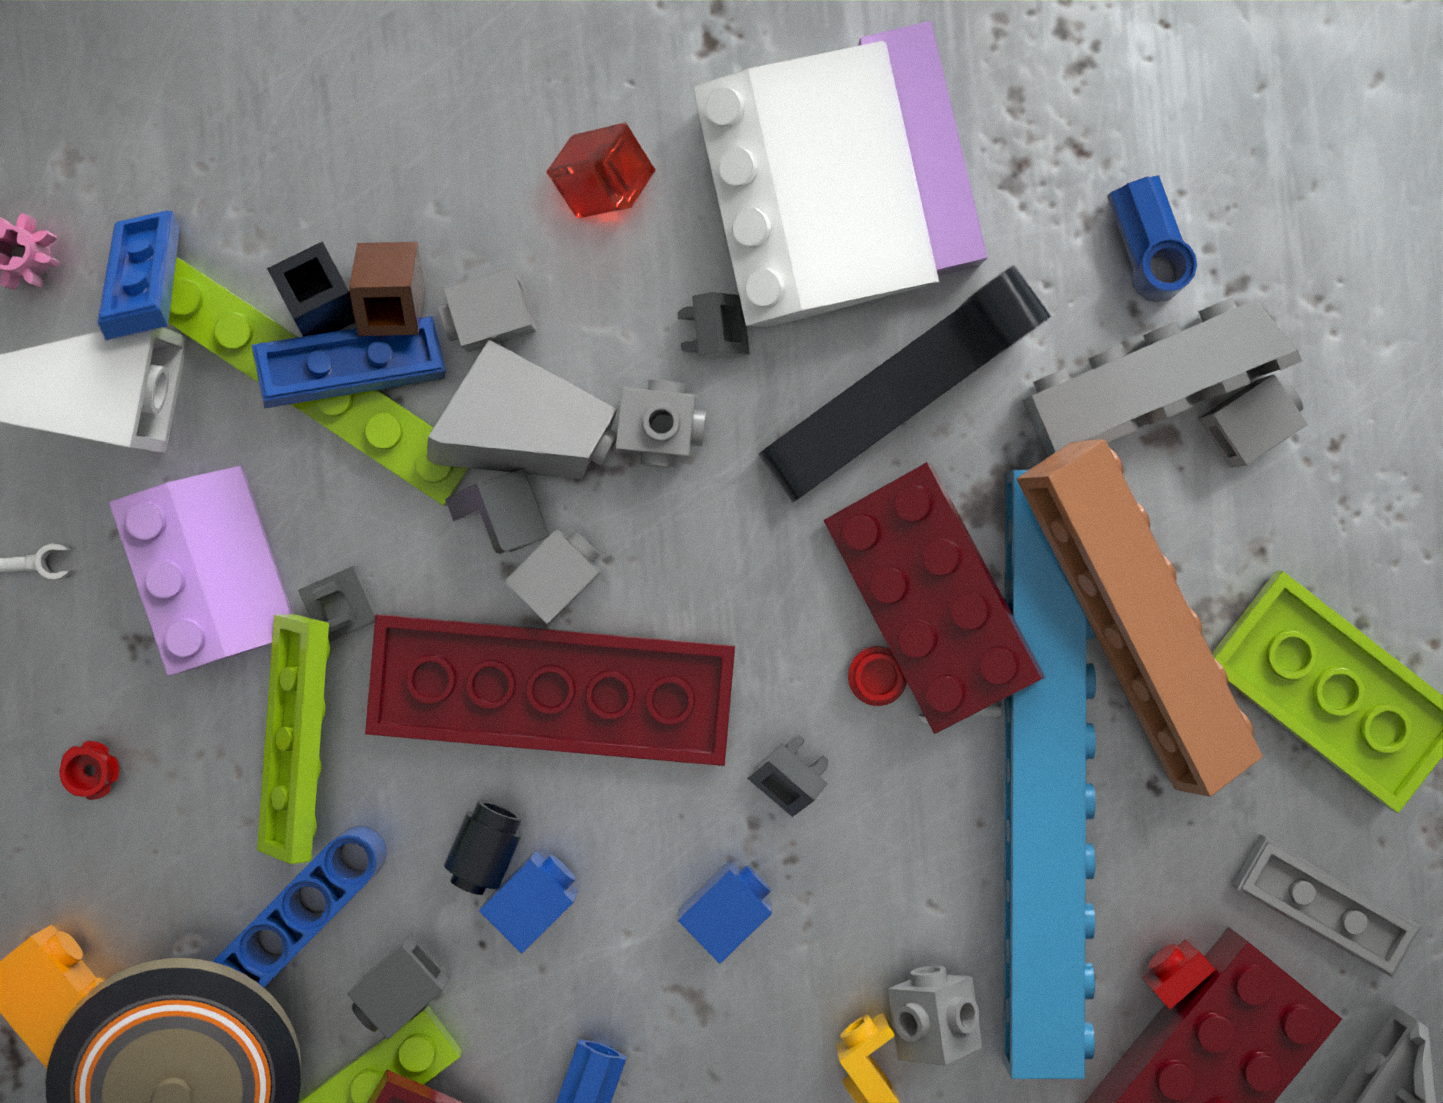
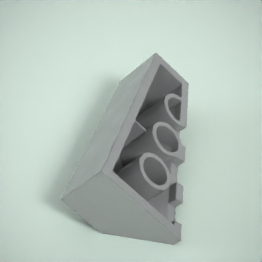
M1231 297L1198 311L1202 323L1181 331L1178 322L1175 321L1144 334L1143 337L1147 346L1126 355L1121 344L1088 358L1092 370L1072 379L1067 368L1034 381L1033 384L1037 393L1022 401L1046 458H1048L1071 442L1105 439L1109 443L1139 430V427L1146 424H1153L1195 406V403L1202 400L1206 401L1250 384L1251 380L1277 370H1283L1300 363L1302 358L1298 349L1256 300L1237 308Z

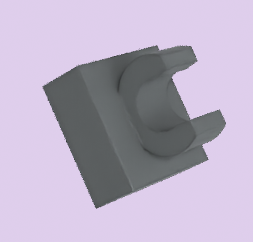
M718 292L692 296L693 307H684L677 312L679 320H695L697 338L693 341L681 343L682 351L698 353L699 356L732 358L750 355L747 326L739 295Z
M357 566L349 567L298 590L309 617L329 623V642L375 623V614H378Z
M800 735L794 737L786 745L781 744L757 765L747 778L792 817L814 802L828 784L820 777L828 766V759L826 757H820L808 767L796 756L798 748L805 741Z

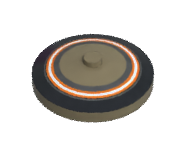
M166 958L148 961L129 967L105 979L90 990L70 1012L59 1031L50 1055L45 1083L47 1103H298L301 1087L299 1043L295 1030L281 1005L265 988L247 975L231 967L201 959Z

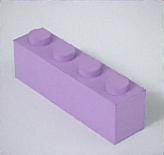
M932 21L860 37L858 46L884 41L887 45L938 276L980 267L988 257Z

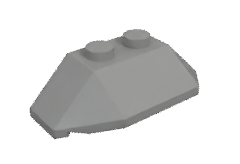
M1396 1007L1331 1103H1442L1428 1027Z

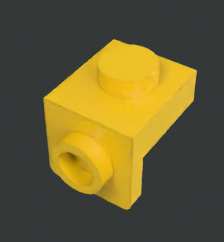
M884 1012L873 1019L869 1015H865L855 1020L841 1033L840 1038L842 1042L836 1045L839 1062L849 1074L842 1079V1082L856 1103H901L896 1088L871 1055V1053L895 1036L892 1024Z

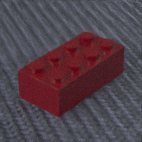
M1228 927L1205 955V958L1216 970L1173 1008L1169 1009L1166 1005L1163 1006L1085 1103H1274L1338 1026L1342 1018L1250 942Z

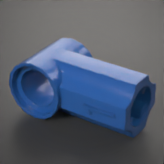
M1147 176L1127 183L1119 189L1110 192L1107 198L1133 267L1131 272L1132 285L1137 293L1147 300L1159 302L1172 298L1185 288L1195 276L1197 260L1191 246L1182 239L1160 176ZM1162 257L1172 262L1177 274L1175 282L1165 283L1155 278L1151 272V259Z
M578 1039L555 1103H611L627 1056L616 1051L613 1047L602 1043Z

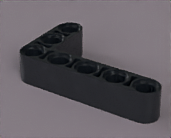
M1012 265L967 298L953 313L778 438L758 455L791 501L795 502L1052 316L1015 265Z

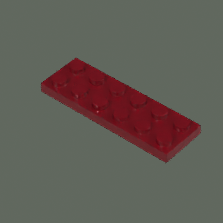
M375 614L365 734L725 766L735 645Z

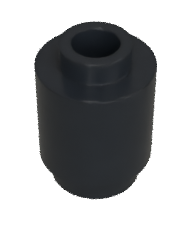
M479 800L473 812H466L444 863L445 869L453 874L450 882L456 887L476 895H483L486 888L499 889L522 836L517 831L522 818L504 807Z

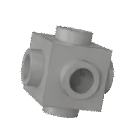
M649 380L648 390L622 387L616 449L620 452L641 454L640 465L676 468L677 457L690 459L691 445L703 446L706 410L695 409L696 397L692 394H684V383ZM660 415H667L673 419L672 428L664 434H658L652 430L654 419Z
M927 966L912 970L910 972V980L888 988L890 1014L893 1021L898 1060L948 1065L983 1048L979 1027V1009L975 999L972 976L947 975L946 967Z

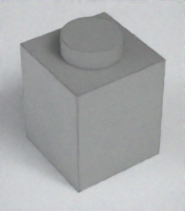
M513 266L443 288L448 303L439 307L444 330L450 342L459 339L461 347L468 352L484 348L488 340L501 343L536 332L520 276Z
M1275 374L1255 380L1199 418V421L1231 468L1250 464L1308 425L1300 414L1304 407L1298 393L1285 380L1279 382Z
M556 529L504 582L546 624H549L602 573L593 563L600 556V553L578 531L574 530L567 537L561 530Z

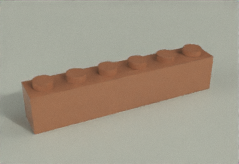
M1105 439L1071 442L1016 478L1174 790L1211 797L1263 758L1253 737V726L1248 717L1240 711L1228 687L1227 673L1222 665L1214 659L1202 635V623L1197 614L1188 607L1176 583L1177 575L1172 563L1161 553L1152 535L1148 514L1136 502L1123 476L1124 470L1120 458L1109 448Z

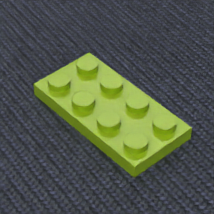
M1275 571L1212 652L1214 659L1226 671L1230 686L1391 811L1399 813L1443 757V695L1284 571Z

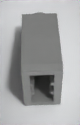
M488 340L428 436L426 459L436 465L514 472L524 468L526 474L583 479L592 462L600 466L605 463L616 443L617 433L612 431L611 427L617 409L497 343Z

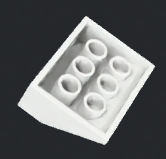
M884 41L748 68L693 86L746 326L774 327L939 283L888 49Z

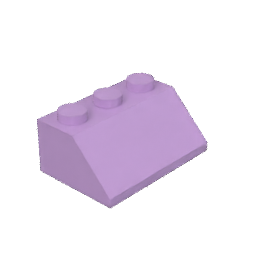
M243 466L167 482L109 502L167 677L188 672L272 644L274 615L293 613Z

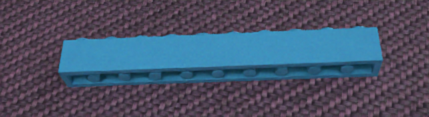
M1012 470L1005 472L1004 600L1046 678L1004 699L1003 1064L1012 1079H1085V1059H1093L1095 1051L1092 1023L1085 1022V999H1093L1095 993L1092 963H1085V939H1093L1095 934L1094 907L1092 903H1085L1086 879H1093L1095 875L1094 846L1092 843H1086V819H1094L1096 808L1094 785L1086 783V759H1094L1096 750L1093 723H1086V699H1094L1096 692L1094 664L1086 663V639H1094L1095 633L1016 478L1028 470Z

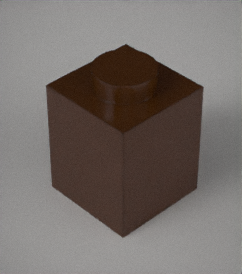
M418 242L357 243L349 291L358 336L419 335L425 285Z

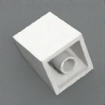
M163 327L105 340L102 331L1 354L0 422L131 448L166 453L189 337Z

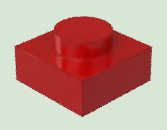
M1185 939L1178 946L1170 944L1157 952L1148 963L1150 970L1141 979L1171 1009L1216 969L1198 949Z

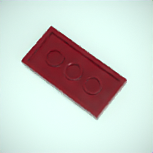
M926 462L823 520L934 734L1046 678L932 463Z

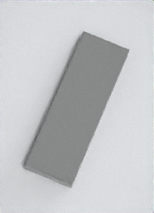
M1260 835L1231 885L1391 978L1394 976L1422 927L1263 835Z

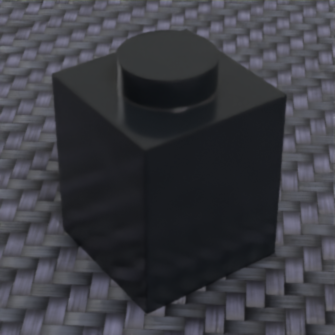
M323 241L267 268L302 336L335 332L355 323L350 292Z

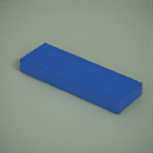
M173 210L118 221L114 224L97 322L105 340L168 326L180 231Z
M433 316L421 318L419 335L358 336L357 328L252 345L264 409L440 380L445 378L446 373Z

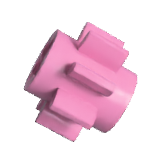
M23 213L18 217L16 226L0 217V272L2 271L0 284L12 290L17 289L21 277L31 285L39 288L42 287L43 280L40 275L49 266L59 267L60 263L51 257V251L48 246L57 239L56 235L47 230L35 232L37 226L36 219ZM15 246L25 247V253L22 258L12 257V251Z

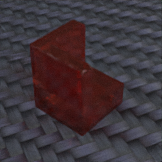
M625 122L571 136L546 173L573 214L578 218L632 208L656 169Z

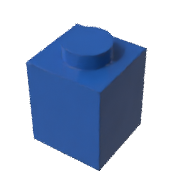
M536 850L500 885L499 889H496L486 899L479 912L522 954L574 903L578 891L572 884L576 881V878L557 857L551 854L545 859Z
M729 860L679 908L678 922L721 964L772 914L771 902L766 898L772 890L749 865H746L740 871Z

